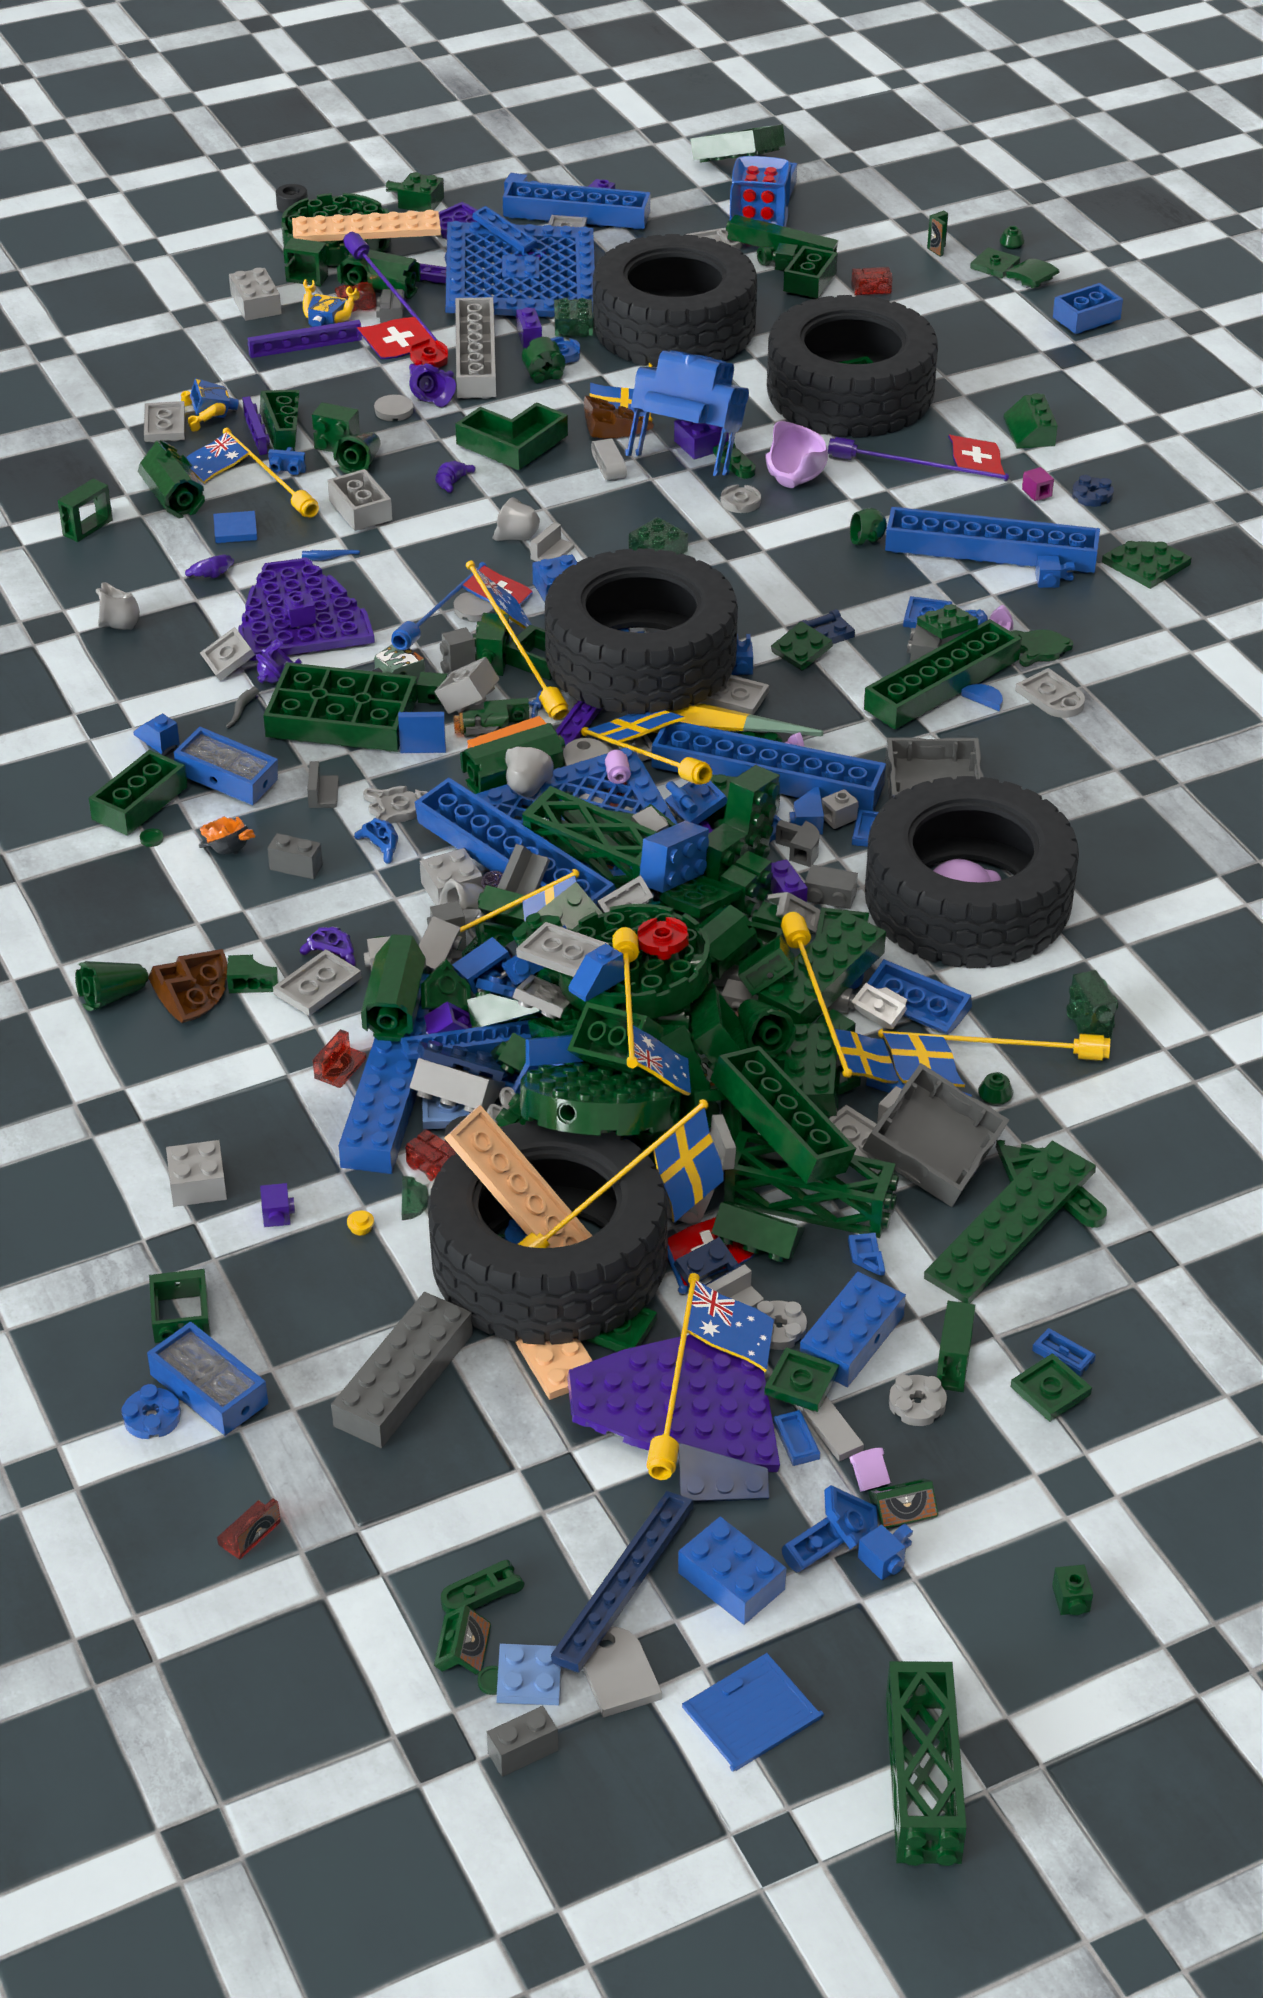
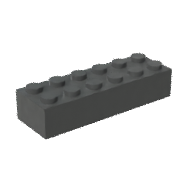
M424 1291L331 1403L333 1426L382 1448L473 1335L472 1312Z

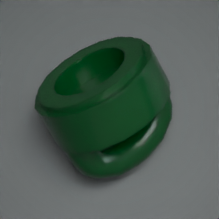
M768 246L758 248V262L763 266L769 265L772 262V255L775 249Z

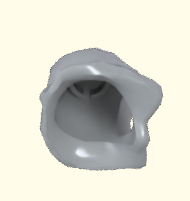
M511 497L498 514L493 540H529L539 528L540 518L530 506L522 504L518 499Z
M103 582L101 588L96 589L100 599L98 626L102 628L111 627L132 630L138 622L140 615L135 597L132 593L123 592Z
M515 747L507 750V784L518 795L533 797L542 785L553 777V761L551 757L545 752L532 747Z
M450 878L445 882L440 893L439 905L459 901L465 915L466 925L485 916L478 908V898L480 893L484 892V889L474 883H460Z

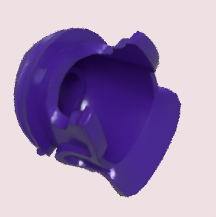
M428 364L416 368L409 380L411 392L420 401L432 402L438 407H445L451 401L456 391L457 384L452 377L444 376L439 369Z
M280 639L272 641L271 645L261 650L262 655L260 653L256 654V659L258 660L257 671L259 674L257 679L262 684L265 681L277 683L286 662L302 664L299 658L293 662L279 648L283 644Z

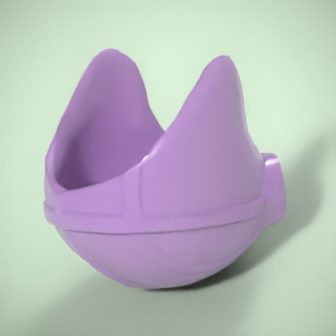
M778 421L773 428V442L770 452L765 455L766 465L770 475L774 476L781 485L794 488L797 485L812 480L824 470L828 460L826 443L818 433L808 428L786 421Z

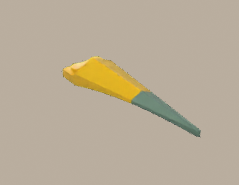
M703 703L689 704V707L676 711L668 709L669 712L685 717V720L679 722L723 731H761L790 734L800 732L801 735L823 736L822 730ZM659 728V729H657V730H655V731H652V732H654V733H659V731H660L661 728Z

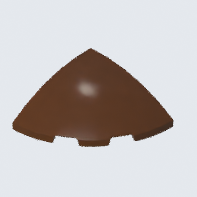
M584 396L585 418L591 437L621 438L630 436L634 418L633 410L624 406H619L616 409L614 405L606 400ZM640 416L638 420L636 434L641 433L644 416ZM648 420L646 431L653 429L654 424L650 420Z
M223 949L178 956L174 963L153 966L148 979L163 1005L181 1023L192 1021L206 1014L222 997L227 978V959Z

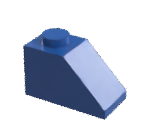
M163 713L133 731L134 736L161 754L172 745H180L177 723Z
M814 787L794 802L793 812H789V822L802 826L807 821L813 824L818 829L819 834L822 835L824 813L819 787Z
M606 943L586 954L568 986L569 992L587 1002L624 980L623 954Z

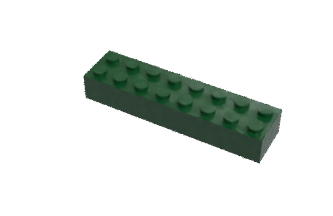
M989 619L978 625V627L972 628L865 687L864 710L893 729H897L958 695L966 686L977 684L1018 661L1022 638Z

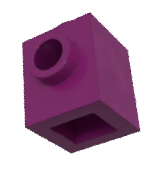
M1042 467L1024 472L1022 490L1034 501L1053 495L1054 478Z

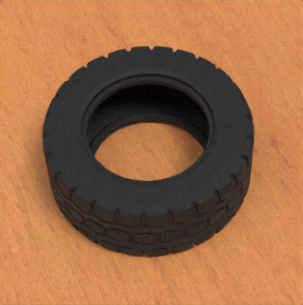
M696 235L647 236V238L641 237L619 244L607 251L597 262L593 273L594 331L599 342L614 355L617 354L618 357L624 360H633V363L644 366L650 363L652 367L657 368L660 353L670 350L707 356L717 360H726L734 356L735 353L742 351L749 344L755 332L757 273L749 257L722 241L716 242L715 239L707 237L698 238Z
M837 295V297L826 296L818 298V300L812 299L802 302L801 305L797 304L778 317L769 334L767 393L776 411L780 415L783 414V417L788 421L808 429H813L814 432L828 435L831 433L832 436L847 437L848 435L852 437H867V435L878 436L886 434L887 431L892 433L901 430L903 427H908L915 423L917 419L923 417L933 401L938 354V340L935 331L928 320L920 316L915 310L883 298L875 297L873 299L871 296L856 295L855 297L852 295ZM866 356L873 362L870 364L839 363Z
M632 549L615 550V553L609 551L597 554L594 558H585L577 562L576 565L573 564L566 568L562 574H559L548 590L545 599V653L548 669L558 686L565 692H568L570 696L581 702L585 701L587 705L599 709L605 707L607 711L618 713L627 711L628 714H645L646 712L668 711V709L676 711L689 707V704H698L706 700L707 696L711 697L727 683L735 667L738 622L736 595L730 582L725 579L721 572L713 569L711 565L701 560L696 561L694 557L681 553L676 555V552L667 550L637 549L633 551ZM654 628L663 631L636 633L620 631L618 629Z
M957 776L956 779L944 777L934 779L933 783L925 781L912 786V789L907 788L895 795L894 799L891 798L881 808L872 823L867 849L866 904L875 924L886 931L888 939L893 943H898L899 947L913 955L918 953L919 957L935 963L942 961L943 965L961 967L963 964L966 965V968H985L986 965L999 967L1009 965L1010 961L1014 963L1030 958L1032 954L1040 953L1049 944H1052L1061 934L1070 918L1079 859L1076 835L1066 816L1059 812L1053 803L1047 799L1042 800V796L1029 789L1022 790V786L1007 781L999 783L998 779L986 777L976 779L975 776ZM953 859L977 860L1004 868L1014 876L993 882H967L940 875L928 868V866Z
M538 1120L526 1121L525 1125H521L518 1122L500 1127L572 1212L642 1153L641 1148L628 1139L624 1140L622 1136H617L614 1131L601 1133V1135L569 1133L538 1126ZM456 1152L455 1155H452L444 1163L440 1172H438L428 1200L432 1270L436 1284L444 1299L472 1312L471 1322L479 1330L488 1334L495 1332L496 1337L517 1342L519 1339H522L523 1343L544 1345L546 1341H550L551 1345L572 1343L573 1338L583 1341L599 1336L601 1331L607 1333L624 1324L625 1320L628 1321L640 1313L644 1306L652 1300L663 1280L667 1267V1194L664 1182L655 1164L647 1155L578 1214V1216L589 1219L602 1227L595 1235L568 1246L533 1248L509 1242L495 1234L497 1230L509 1223L512 1217Z

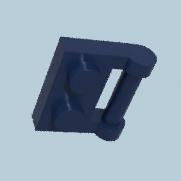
M837 609L809 621L802 620L808 626L815 628V630L830 638L833 644L855 637V629L841 617Z
M720 1237L676 1259L673 1264L689 1288L688 1277L691 1273L698 1274L700 1282L703 1278L726 1267L727 1273L704 1284L706 1286L742 1266L737 1263Z

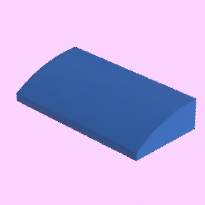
M885 959L882 960L867 983L876 989L886 987L906 998L907 1010L903 1014L904 1017L947 1035L960 1024L972 1007L970 994Z

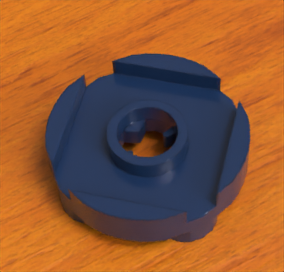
M1081 475L1079 480L1073 484L1072 497L1078 498V503L1085 506L1098 507L1101 506V502L1105 501L1108 504L1113 499L1114 488L1111 485L1112 481L1108 478L1100 479L1090 477L1089 475Z

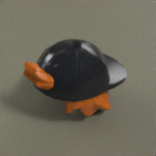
M223 816L213 822L204 824L200 828L201 835L207 839L199 843V848L211 846L218 854H237L246 845L247 840L255 838L256 835L252 829H248L247 825L243 824L239 817L233 820L231 817L226 818Z

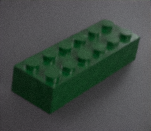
M846 911L805 948L826 1008L839 998L885 953L886 931ZM801 953L795 957V968L758 992V1001L785 1011L790 1015L794 1024H811L823 1013Z
M760 1046L719 1056L710 1078L711 1082L806 1184L847 1171L857 1148Z

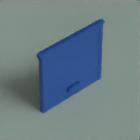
M768 1653L682 1703V1708L728 1761L731 1771L739 1770L824 1716V1713L821 1710L818 1711Z

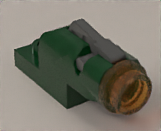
M529 699L484 701V709L469 710L459 713V715H453L454 732L464 736H480L508 727L511 722L528 720Z

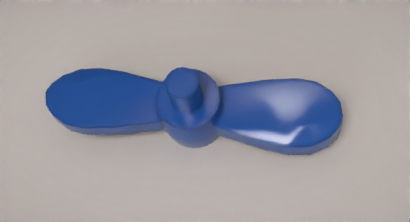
M539 690L536 699L529 701V706L533 707L532 718L537 717L538 709L542 708L539 700L542 690Z

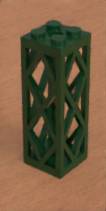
M552 786L522 813L523 825L558 848L559 846L555 840L559 837L574 851L573 853H567L579 862H586L593 868V871L612 882L616 889L640 876L643 839L658 833ZM579 809L587 823L578 822L568 811ZM602 818H605L614 823H606ZM630 831L639 846H631L618 833ZM603 834H608L616 843L606 839ZM576 842L589 847L591 851H585ZM603 859H610L626 875L613 876Z
M739 1130L735 1140L734 1169L725 1170L724 1202H731L761 1213L857 1234L876 1233V1238L881 1237L883 1228L888 1229L891 1219L889 1210L895 1209L897 1194H893V1191L897 1189L899 1176L895 1175V1163L854 1155L849 1166L868 1180L846 1184L836 1176L806 1184L791 1167L778 1169L759 1156L776 1152L761 1135ZM749 1142L760 1144V1146L749 1147ZM870 1168L882 1170V1172H880V1174H877ZM773 1185L790 1196L791 1199L769 1203L752 1188ZM800 1188L817 1191L820 1193L808 1195ZM739 1193L749 1200L738 1198ZM840 1199L860 1213L837 1218L819 1203ZM805 1206L815 1214L792 1210L789 1208ZM869 1221L870 1226H865L856 1223Z
M889 1661L886 1711L896 1863H906L912 1866L922 1863L940 1864L943 1866L962 1864L967 1826L953 1662ZM926 1709H941V1715L937 1722ZM917 1715L921 1717L931 1730L927 1737L914 1721ZM908 1729L921 1744L914 1757L903 1744V1736ZM937 1738L940 1741V1743L935 1748L933 1746V1743ZM943 1752H945V1760L942 1757ZM928 1753L930 1758L924 1768H922L920 1763ZM904 1760H905V1762L908 1764V1767L906 1768V1770H905V1766H904ZM935 1765L938 1766L947 1778V1787L943 1794L929 1777ZM915 1773V1775L917 1776V1779H916L915 1782L912 1784L909 1780L911 1779L912 1775ZM923 1785L937 1802L933 1810L919 1793ZM912 1801L924 1816H908V1808ZM942 1810L946 1813L945 1816H939Z

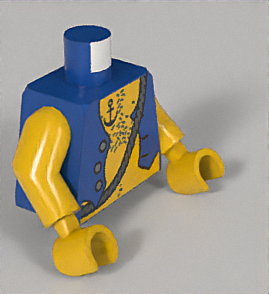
M306 279L303 282L306 291L303 299V312L305 317L308 318L310 326H323L349 320L354 307L353 301L360 297L357 288L353 292V289L349 286L346 289L349 298L345 299L321 294L312 295L316 290L314 280H312L311 286H307Z
M196 378L191 392L183 391L181 393V401H184L185 406L193 404L196 415H199L198 417L193 415L188 418L189 427H191L193 432L201 428L199 422H205L212 417L224 418L228 409L236 411L239 405L238 399L229 397L226 387Z

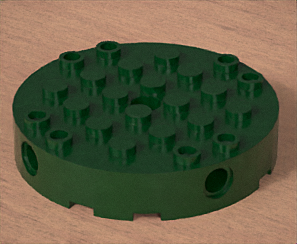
M332 193L317 195V199L313 200L305 198L291 205L282 215L283 246L285 247L290 238H293L292 218L299 216L308 218L318 215L328 217L337 214L348 216L356 213L361 215L371 213L387 214L389 211L387 208L384 209L377 200L358 194L343 193L342 196H332ZM391 238L364 239V241L369 245L370 250L383 252L389 246ZM343 240L320 241L326 243L328 266H338L350 254L344 246Z
M625 904L610 907V912L599 915L593 912L578 920V925L573 929L568 928V930L609 943L613 947V935L618 929L623 927L632 929L638 936L639 926L653 918H657V922L666 921V917H672L686 924L689 945L681 951L672 954L671 958L660 960L656 955L645 953L639 949L638 957L629 963L632 1013L645 1015L651 1019L671 1014L697 999L709 983L711 977L709 938L706 931L703 932L699 927V922L686 913L681 916L674 913L673 908L661 905ZM557 971L558 983L563 996L573 1006L583 1011L586 1002L569 992L568 989L573 977ZM625 979L587 1002L627 1011Z
M575 1063L573 1065L559 1066L543 1064L539 1065L537 1070H528L521 1078L519 1110L521 1111V1116L527 1121H533V1118L537 1119L538 1126L548 1129L586 1135H601V1133H609L613 1130H616L617 1136L639 1135V1131H646L648 1129L652 1133L669 1129L680 1120L681 1093L648 1071L644 1077L595 1064Z

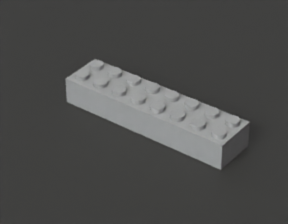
M493 297L455 298L457 398L470 399L482 397L488 399L496 397Z

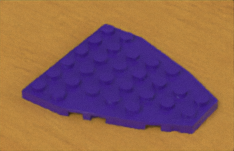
M308 558L264 563L262 572L256 578V585H252L245 604L246 610L242 614V624L238 627L239 633L255 653L249 661H256V654L260 653L262 655L261 650L267 648L276 639H280L283 642L279 648L286 655H299L306 652H320L328 649H341L349 646L375 643L367 611L364 608L360 609L357 606V601L347 596L346 589L331 575L326 577L322 574V569L314 565ZM310 593L315 604L316 623L291 628L288 620H284L282 615V607H285L284 598Z
M691 1334L687 1335L669 1436L682 1444L768 1468V1472L779 1471L780 1461L768 1396L764 1395L766 1385L764 1371L742 1358L706 1344ZM681 1336L624 1349L570 1369L567 1380L572 1422L584 1427H591L596 1432L604 1435L610 1431L624 1437L623 1442L649 1450L651 1440L656 1436L664 1435Z

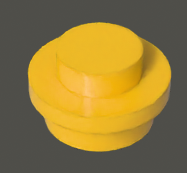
M355 1211L347 1218V1226L355 1235L368 1234L374 1225V1217L367 1211Z

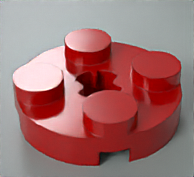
M420 339L412 344L410 359L415 365L428 363L432 364L433 367L439 368L448 363V348L438 340L434 343L430 342V339Z
M666 917V921L657 922V918H653L641 924L637 931L639 949L645 953L656 955L660 960L671 958L672 954L681 951L689 945L687 926L676 918Z

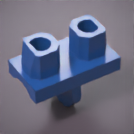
M288 447L286 451L269 449V467L274 473L288 471L292 475H298L299 472H306L305 452L293 451L292 447Z

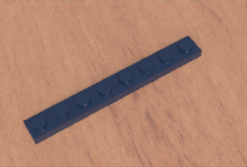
M669 1491L665 1492L552 1652L551 1660L553 1664L577 1673L582 1670L694 1508L693 1499Z

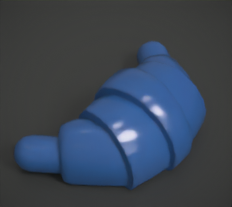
M378 818L363 824L362 828L354 833L355 839H370L373 844L381 848V852L384 853V862L390 864L398 842V835L394 826L390 822Z

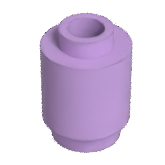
M621 750L610 751L605 759L608 779L615 784L624 783L631 776L628 757Z

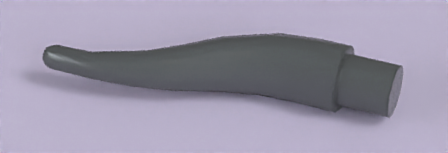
M252 687L238 697L232 720L226 724L227 728H230L238 721L244 706L259 694L258 688Z

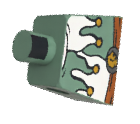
M391 644L374 657L375 669L372 670L373 672L417 676V680L419 679L420 672H425L424 658L410 648L398 650Z

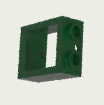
M94 478L58 499L62 534L76 542L113 521L108 485ZM94 499L96 512L81 521L79 508Z
M529 625L516 637L542 678L551 680L553 677L548 669L546 659L529 653L534 648L546 651L545 630ZM514 640L506 645V664L534 674Z
M486 885L484 892H481L479 895L478 908L484 915H487L525 895ZM523 902L490 918L489 921L503 926L518 928L524 923Z
M779 935L740 961L738 976L751 995L754 996L795 968V955L782 936ZM772 973L773 977L768 978L767 974Z
M718 1088L691 1090V1094L688 1096L681 1093L682 1118L699 1105V1100L704 1099L707 1102L721 1100V1114H723L735 1143L739 1130L742 1131L741 1113Z
M205 1269L149 1275L154 1342L160 1343L189 1322L195 1324L211 1337ZM200 1296L201 1316L160 1320L159 1301Z
M947 1301L936 1376L941 1381V1386L944 1390L964 1392L976 1304Z

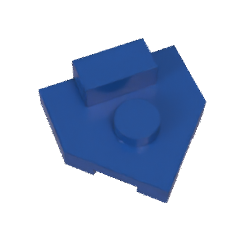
M832 1485L824 1490L825 1514L849 1549L858 1545L859 1539L878 1527L877 1506Z

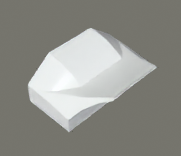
M867 983L851 1001L854 1004V1008L862 1015L887 1029H893L907 1010L906 998L886 987L876 989Z

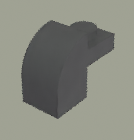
M780 820L776 825V843L790 848L789 861L808 867L811 864L813 865L819 854L820 834L818 829L807 821L802 826Z

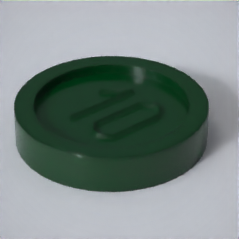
M154 828L144 830L139 836L141 844L147 847L158 846L164 839L162 831Z
M487 1666L478 1674V1687L485 1694L497 1695L498 1666Z

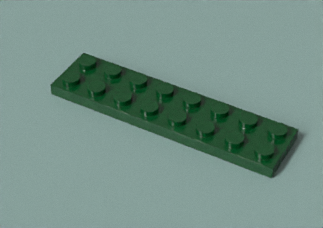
M1052 1140L924 1271V1279L961 1302L970 1304L1096 1172V1165Z

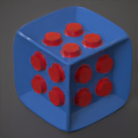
M764 156L738 157L732 172L730 221L734 215H739L786 227L791 185L790 161Z

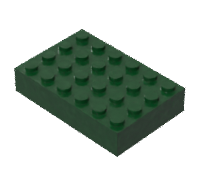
M286 662L263 715L265 737L398 752L400 747L398 712H413L418 699L417 676Z

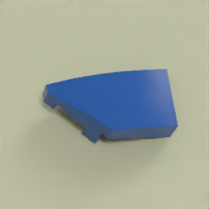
M876 1233L849 1235L848 1244L852 1262L877 1275H885L882 1252L878 1248Z

